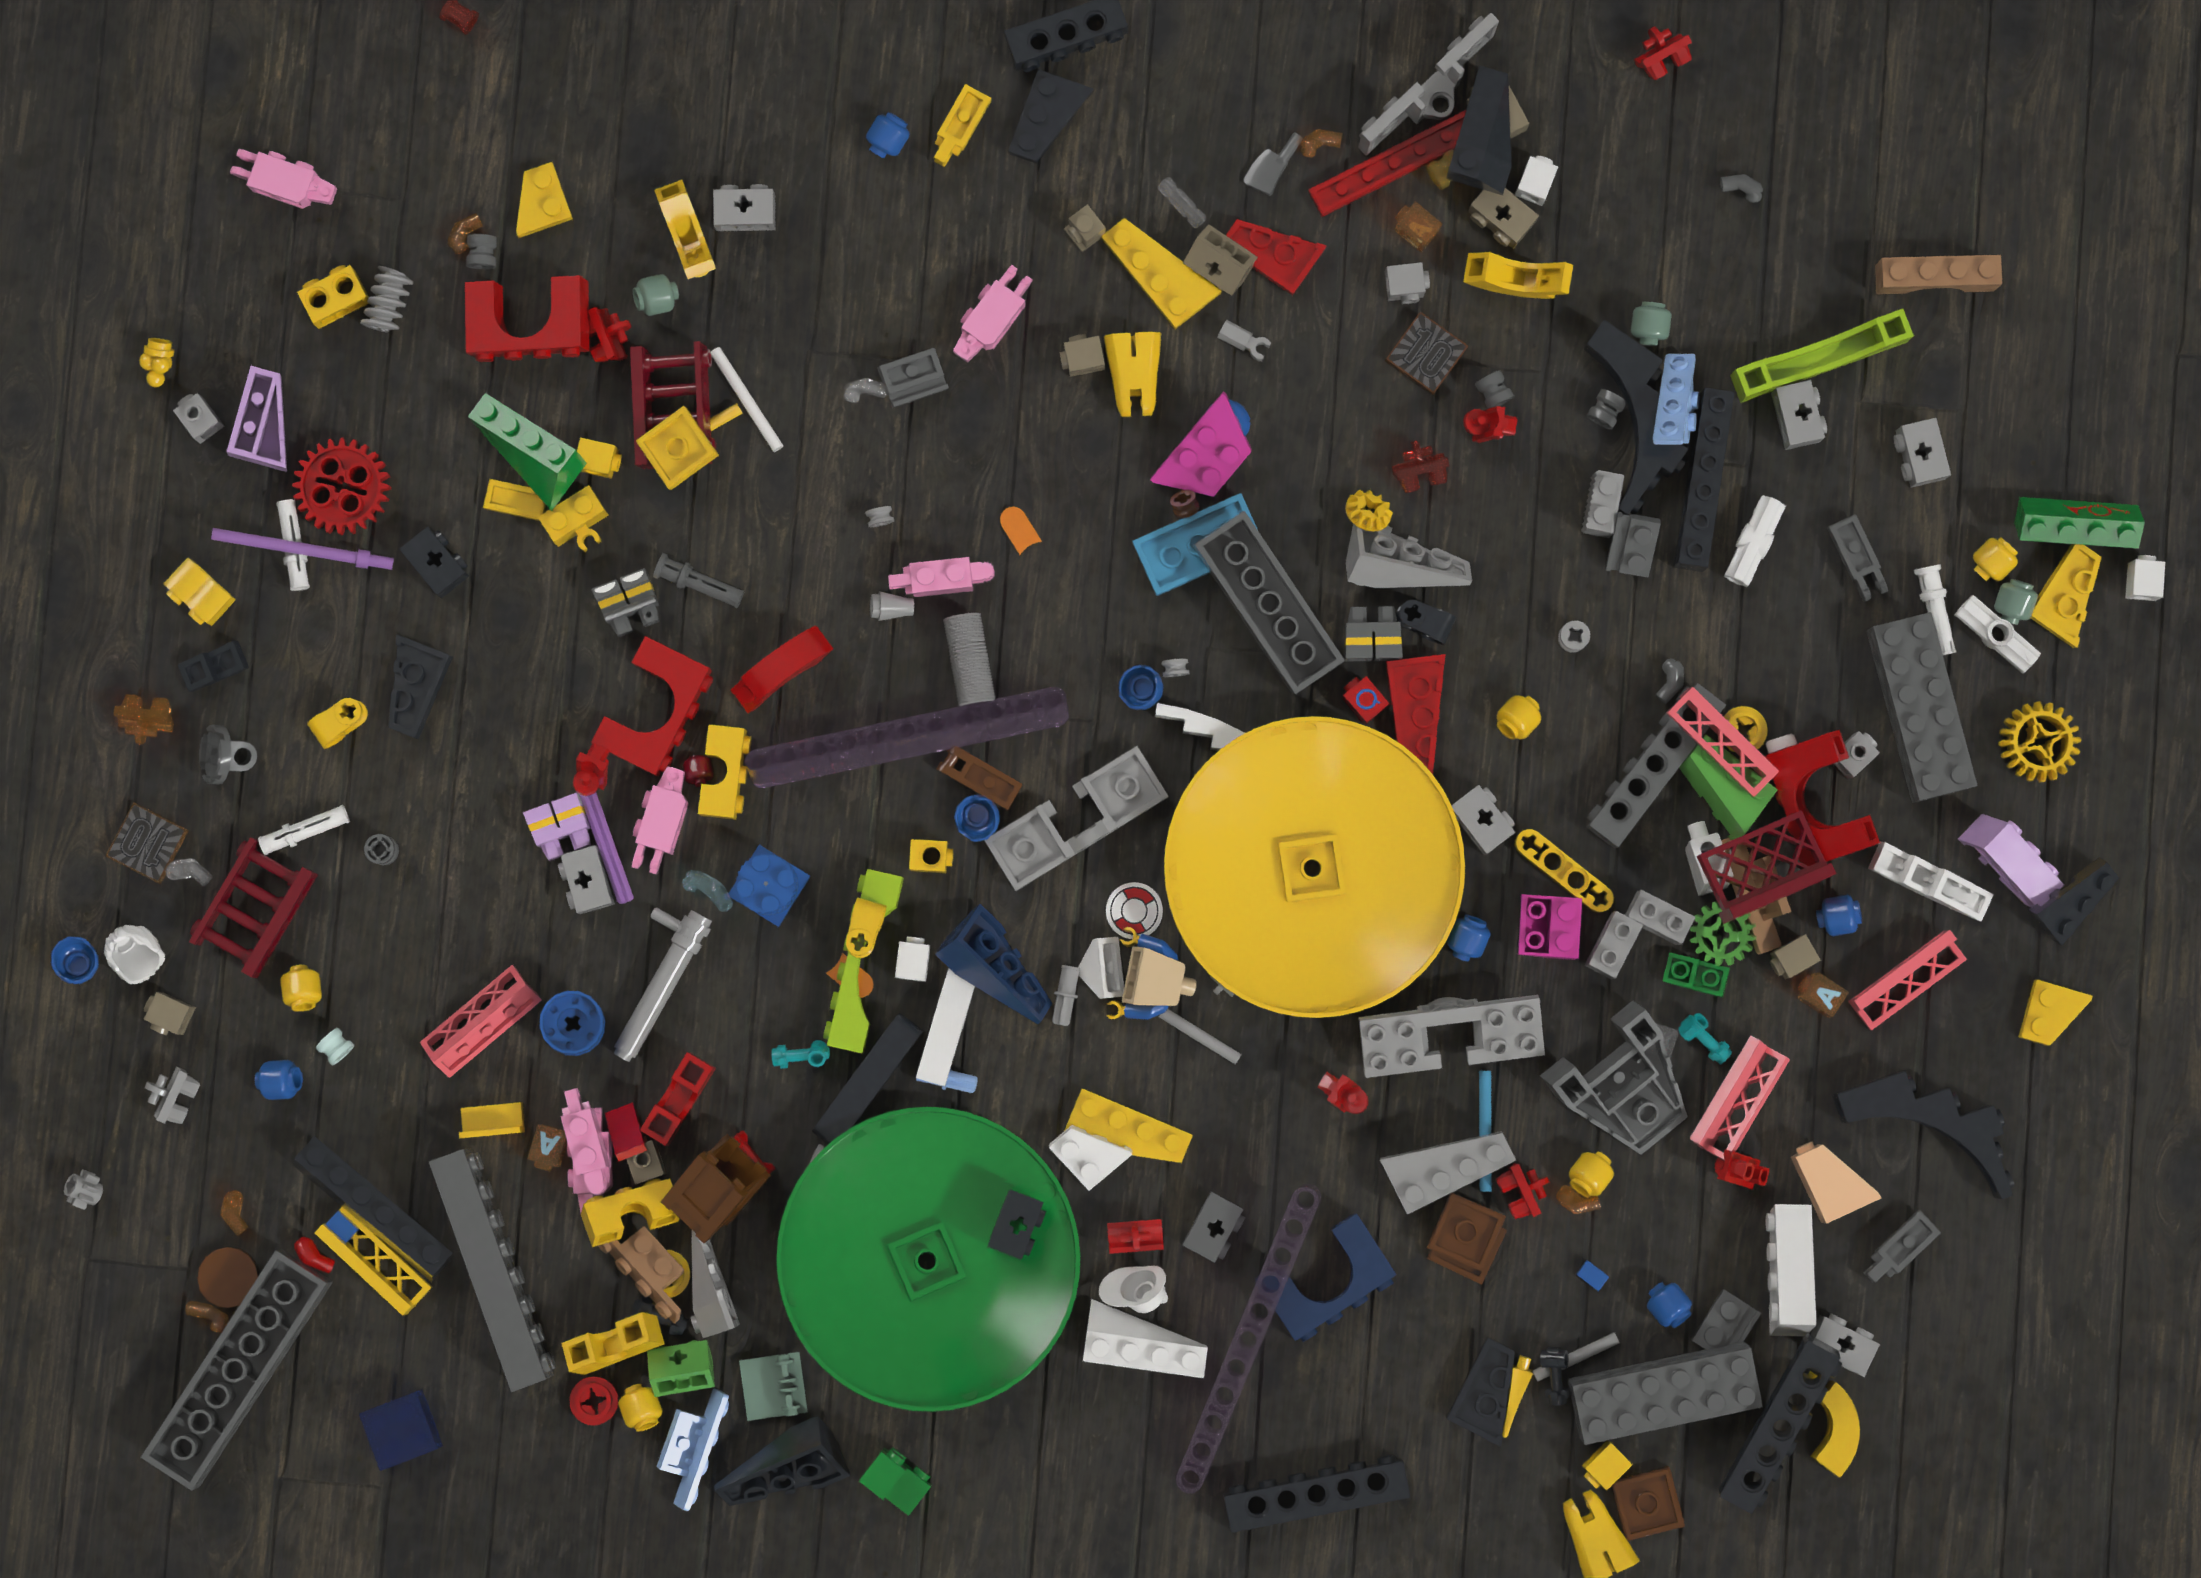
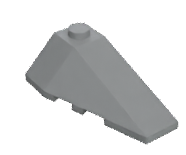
M1353 524L1346 558L1348 582L1373 588L1470 585L1472 582L1470 563L1439 548H1433L1432 550L1424 548L1417 543L1418 539L1409 536L1407 540L1391 533L1393 528L1389 526L1380 531H1366Z
M692 1230L693 1311L695 1315L691 1316V1322L696 1334L701 1332L702 1337L706 1338L733 1329L740 1325L711 1240L709 1239L706 1243L701 1242Z

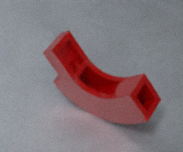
M815 625L790 639L763 658L741 677L742 679L731 691L746 712L750 713L785 683L803 671L817 665L834 648Z

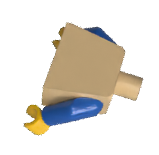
M1131 927L1123 929L1134 935L1133 939L1129 942L1120 939L1126 947L1132 946L1122 1003L1119 1001L1107 1003V1005L1114 1004L1119 1009L1117 1015H1106L1109 1019H1117L1125 1015L1126 1018L1148 1020L1165 1013L1169 1006H1177L1180 994L1186 996L1194 994L1196 980L1184 977L1185 964L1178 961L1177 954L1164 940L1146 934L1139 936Z

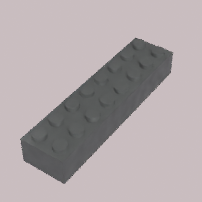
M473 1148L462 1149L429 1161L511 1392L554 1376L552 1371L556 1369L554 1358L550 1351L546 1352L542 1341L546 1340L545 1333L540 1323L535 1324L532 1312H535V1306L530 1294L525 1295L521 1285L525 1283V1278L520 1266L515 1267L511 1255L515 1254L514 1247L510 1238H505L501 1227L505 1226L504 1219L499 1209L494 1210L491 1198H494V1192L490 1182H484L480 1171L484 1169V1164L479 1152L474 1153Z
M275 1250L141 1458L191 1491L199 1488L333 1281L312 1267L303 1264L300 1259L286 1250Z

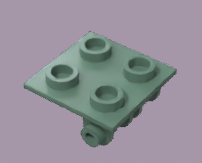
M800 1352L739 1360L747 1421L778 1416H793L808 1412Z

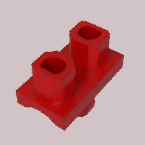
M1654 26L1648 29L1650 38L1642 42L1645 50L1653 46L1654 48L1634 59L1637 67L1644 68L1650 79L1657 80L1668 73L1662 59L1670 55L1674 65L1677 67L1692 60L1687 46L1692 41L1689 35L1682 36L1681 34H1677L1665 41V39L1672 36L1669 28L1660 32Z
M593 307L587 310L589 314V337L597 334L600 340L599 344L590 348L594 361H621L627 358L622 343L628 341L625 331L632 327L630 321H620L618 314L610 315L607 308L598 309Z
M1495 406L1485 410L1473 409L1467 412L1463 423L1466 431L1473 435L1472 441L1482 443L1492 439H1502L1504 435H1515L1517 417L1505 415L1506 407Z
M592 743L587 755L582 752L579 753L576 759V775L573 779V787L578 794L590 796L598 789L604 790L607 785L609 765L607 757L609 749Z
M1326 1072L1318 1085V1088L1329 1096L1327 1101L1344 1113L1348 1111L1352 1114H1359L1368 1106L1367 1094L1354 1081L1343 1074L1338 1079Z
M1724 1150L1725 1161L1719 1157L1717 1158L1715 1163L1717 1179L1749 1189H1753L1754 1184L1766 1185L1770 1170L1769 1168L1759 1166L1761 1160L1729 1150Z
M1514 1163L1507 1167L1508 1171L1495 1178L1502 1193L1516 1187L1519 1191L1521 1198L1507 1204L1514 1219L1528 1215L1535 1217L1541 1214L1532 1190H1535L1539 1200L1545 1198L1547 1195L1543 1185L1550 1182L1547 1176L1539 1179L1535 1169L1526 1172L1531 1182L1528 1184L1519 1164Z
M1161 1219L1107 1223L1109 1254L1164 1250Z

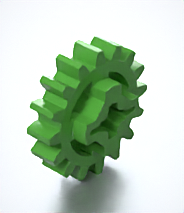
M1717 901L1712 902L1713 910L1708 906L1702 907L1704 916L1695 915L1694 920L1698 922V925L1690 927L1692 932H1696V937L1690 939L1691 943H1699V947L1695 952L1698 954L1704 951L1706 953L1704 961L1706 962L1715 958L1716 966H1720L1723 959L1726 960L1728 966L1734 964V956L1740 961L1743 960L1745 956L1742 951L1750 952L1753 949L1748 944V941L1756 940L1757 937L1750 934V930L1756 927L1755 923L1748 924L1747 922L1751 914L1748 913L1736 919L1741 929L1737 928L1733 920L1723 924L1720 916L1717 917L1715 924L1708 925L1706 924L1708 919L1722 912ZM1724 926V930L1729 933V936L1722 940V935L1718 934L1717 930ZM1705 937L1709 938L1714 945L1713 949L1708 945ZM1731 942H1740L1734 951L1727 953Z

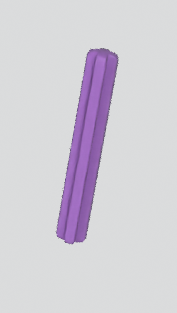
M595 792L590 796L580 795L617 902L619 904L627 903L633 900V894L597 793Z

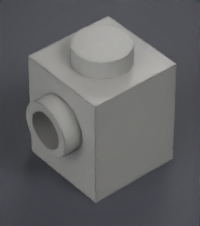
M1422 262L1386 267L1385 280L1388 301L1401 300L1402 304L1419 302V298L1424 297L1425 289L1430 288L1428 270L1423 271Z
M198 393L194 396L189 394L178 402V407L173 410L191 436L200 444L225 427L206 400Z
M1860 731L1854 733L1844 742L1849 758L1834 763V765L1848 780L1854 778L1880 753L1875 748L1878 746L1876 741L1867 733L1862 734Z

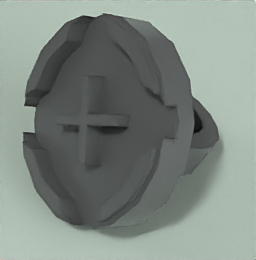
M209 725L206 728L209 733L204 734L201 739L199 765L201 769L206 771V775H202L207 784H223L229 771H247L254 766L257 759V751L253 745L241 740H230V735L224 725ZM240 748H245L247 758L243 763L237 764L234 759L235 752Z

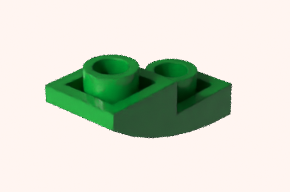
M1669 953L1662 982L1723 998L1730 968Z

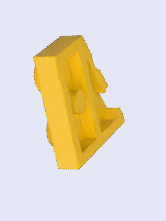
M553 162L524 171L516 228L518 237L521 238L572 220L573 218Z
M2034 980L2019 1038L2050 1046L2089 1004L2093 996L2041 980Z

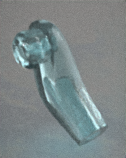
M690 870L686 873V878L682 881L685 890L695 892L698 888L720 911L726 912L733 906L732 900L725 886L720 881L697 870Z

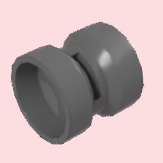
M486 234L468 235L467 246L470 248V253L466 257V266L483 270L496 268V258L493 255V250L497 247V237Z
M1501 370L1487 375L1474 384L1478 392L1484 394V403L1487 409L1501 406L1514 398L1512 390L1503 383L1505 377Z
M1601 389L1596 397V405L1590 408L1586 416L1599 426L1612 430L1617 422V414L1623 411L1627 402L1619 395L1609 390Z
M375 834L365 842L364 852L367 859L371 862L383 866L390 865L398 857L399 846L393 838L383 834Z

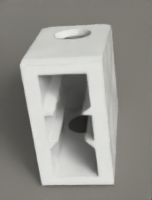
M1700 821L1688 826L1691 840L1685 849L1698 896L1712 893L1713 891L1696 856L1702 854L1701 851L1706 852L1722 845L1719 834L1709 835L1705 821ZM1717 855L1709 857L1708 860L1712 869L1722 873L1726 859ZM1730 867L1727 876H1730V877L1733 878L1734 875H1733L1732 869H1731V867ZM1725 881L1723 889L1728 888L1730 883Z

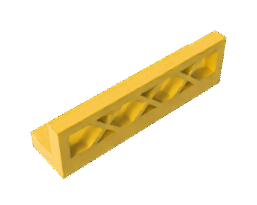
M341 1207L339 1211L349 1218L365 1235H358L357 1231L351 1238L353 1239L352 1246L349 1242L345 1243L326 1224H322L315 1234L401 1315L408 1314L429 1292L432 1286L386 1243ZM370 1238L375 1243V1256H363L358 1251V1239ZM380 1249H382L387 1255L380 1256ZM375 1259V1266L369 1260ZM380 1259H392L397 1264V1276L386 1277L380 1272ZM402 1269H403L409 1276H402ZM414 1279L422 1287L412 1300L402 1292V1280ZM390 1280H397V1287Z

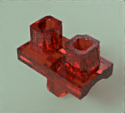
M1416 440L1411 442L1412 451L1402 453L1405 463L1391 466L1393 475L1399 480L1403 491L1409 493L1420 489L1417 477L1419 474L1427 473L1431 485L1446 483V467L1450 465L1448 457H1445L1443 452L1431 455L1433 454L1431 445L1420 448L1419 442Z

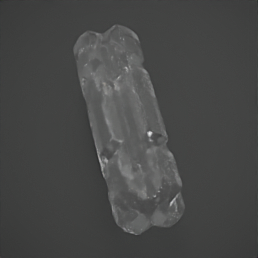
M1167 177L1159 184V191L1165 197H1169L1168 201L1183 217H1188L1187 221L1194 228H1198L1205 222L1206 215L1200 209H1196V204L1181 188H1176L1177 184L1171 178Z

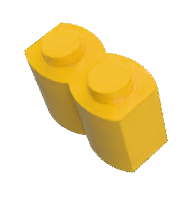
M187 558L163 583L169 589L166 594L178 605L184 602L191 609L188 614L200 625L206 622L212 626L236 600L190 558Z

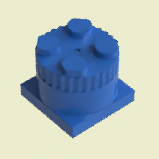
M758 845L749 861H745L744 865L741 866V870L738 871L737 881L728 896L779 927L811 876L763 846Z

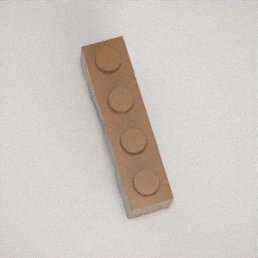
M2001 255L1881 258L1875 265L1876 294H1906L1912 291L1932 288H1954L1964 292H1991L2002 285Z

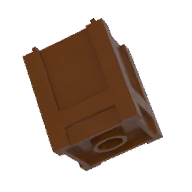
M728 1134L723 1136L707 1153L703 1151L699 1154L660 1201L668 1210L671 1209L696 1233L695 1236L703 1243H706L721 1227L730 1224L771 1176L759 1161L755 1163L739 1148L741 1144Z

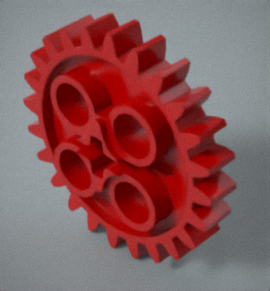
M340 438L338 446H336L333 440L328 439V448L326 449L318 443V453L316 455L309 450L307 451L310 458L309 462L299 461L304 470L294 471V474L301 478L300 482L292 483L294 488L301 491L293 496L295 500L303 501L298 506V510L301 512L309 510L305 519L312 521L316 518L314 526L318 529L326 524L325 531L331 534L334 527H336L340 535L344 534L345 527H348L349 531L355 534L356 525L358 524L366 530L365 520L370 519L376 523L377 520L373 513L375 511L384 513V509L379 504L380 502H389L390 500L383 495V491L391 490L390 485L383 483L384 480L390 478V475L387 472H380L386 464L383 461L375 463L379 455L375 451L367 455L369 446L364 444L358 449V441L355 439L351 441L349 446H347L344 438ZM333 461L338 462L337 472L333 475H326L325 468L327 464ZM361 469L366 470V480L362 483H355V473ZM317 478H324L337 484L345 482L351 488L366 490L367 494L360 495L347 489L339 491L333 485L318 483ZM322 490H329V500L326 503L319 504L317 502L318 493ZM350 498H357L359 501L357 509L347 512L345 509L346 502Z

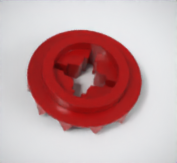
M587 1377L574 1386L570 1394V1408L573 1415L580 1422L587 1425H600L607 1422L615 1414L618 1408V1394L613 1384L602 1377ZM591 1388L596 1396L607 1398L598 1404V1414L593 1405H582V1402L591 1397Z

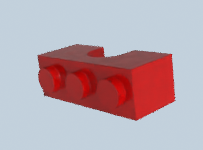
M687 1052L673 1074L669 1087L660 1101L653 1107L640 1131L663 1145L669 1146L716 1067L691 1052Z

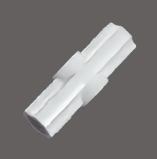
M1761 496L1749 524L1746 523L1735 546L1737 549L1724 575L1729 581L1737 585L1749 586L1760 560L1764 559L1774 539L1772 534L1786 507L1780 501L1772 497Z
M1971 595L1955 613L1957 618L1982 638L1985 646L1995 649L2022 674L2035 663L2041 654L2014 630L2010 622L1999 618L1974 595ZM1993 627H1998L2003 631L2004 638L2002 642L1992 637Z

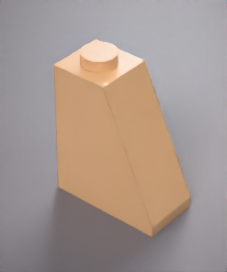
M1809 1142L1796 1148L1797 1154L1791 1156L1821 1223L1827 1224L1881 1199L1879 1192L1824 1145L1817 1144L1814 1146L1813 1142Z

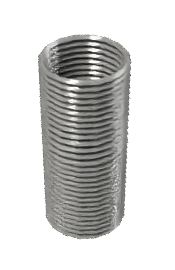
M980 613L959 614L943 620L947 645L949 646V656H951L950 662L952 663L951 668L953 669L952 674L956 686L957 701L960 708L985 705L996 700Z

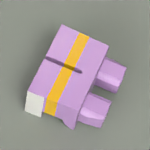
M574 793L551 802L552 805L547 803L523 812L536 846L542 848L548 860L557 859L564 854L560 840L570 837L575 851L591 846L588 833L591 827L587 820L580 794Z

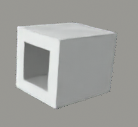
M1530 156L1515 196L1542 206L1558 166L1552 165L1553 161L1546 157L1536 156L1534 158Z
M2139 555L2138 559L2129 562L2125 598L2149 601L2163 598L2165 562L2156 561V557L2150 555Z
M907 937L906 942L899 941L895 978L926 982L930 945L924 944L925 939Z

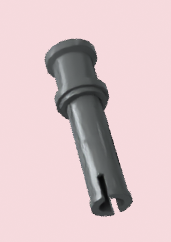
M662 553L653 574V578H664L675 583L677 588L689 587L735 608H738L744 595V590L737 589L717 579L694 571L691 564H681L669 559L665 553Z

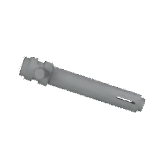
M655 908L651 913L652 919L675 931L671 939L672 945L614 1046L616 1048L614 1054L628 1062L638 1054L693 954L699 952L702 946L700 944L704 936L707 937L711 930L709 926L712 921L693 910L690 911L688 916L685 915L682 921L659 908Z

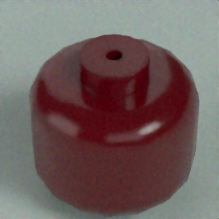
M704 755L691 756L682 765L685 772L684 778L688 784H695L696 787H701V784H707L706 781L714 777L712 762L710 758Z

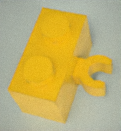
M588 485L556 505L552 511L548 510L538 518L558 547L577 536L578 546L586 552L588 550L584 544L586 537L592 536L598 544L601 542L598 533L593 529H589V527L609 515Z

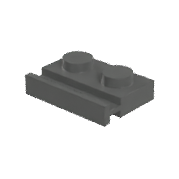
M935 348L878 367L892 408L945 391L949 388L944 379V373Z
M1618 512L1606 561V571L1617 570L1619 573L1649 577L1661 520L1635 514L1625 515L1622 512Z
M1722 1289L1691 1340L1706 1350L1744 1342L1761 1313Z

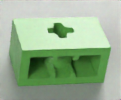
M707 1340L691 1341L674 1346H661L647 1351L649 1381L655 1397L715 1387L713 1360Z

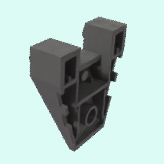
M1631 1001L1610 1018L1626 1042L1584 1076L1581 1075L1572 1063L1562 1057L1541 1074L1540 1077L1555 1097L1568 1108L1642 1155L1688 1116L1678 1083L1673 1076L1670 1057L1667 1056L1663 1042L1665 1041L1663 1033L1646 1009ZM1655 1043L1656 1046L1653 1049H1650L1649 1047H1651Z

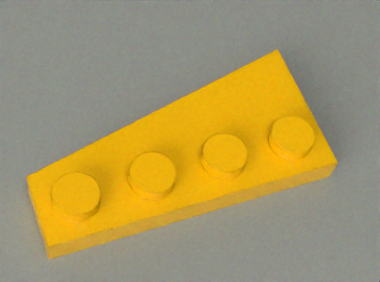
M1125 218L1101 236L1104 243L1175 330L1222 292Z
M1081 1089L1065 1128L1066 1130L1071 1125L1086 1130L1088 1134H1097L1107 1138L1108 1142L1123 1148L1124 1146L1130 1147L1133 1150V1156L1182 1163L1193 1136L1085 1089Z

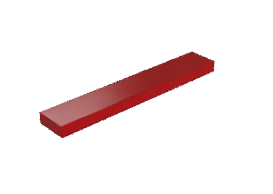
M1466 110L1310 188L1308 192L1321 217L1454 151Z

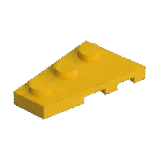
M2080 544L2070 545L2039 593L2031 616L2032 620L2072 648H2078L2080 640L2078 635L2081 624L2086 618V605L2089 594L2093 591L2101 561V556L2087 546Z

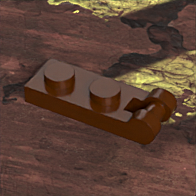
M950 743L946 750L948 754L945 760L939 762L936 770L974 792L987 797L1008 811L1023 784ZM958 759L966 762L961 772L954 769Z

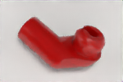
M301 1237L295 1242L294 1249L303 1264L328 1274L331 1272L335 1263L334 1259L321 1255L313 1240L308 1237Z

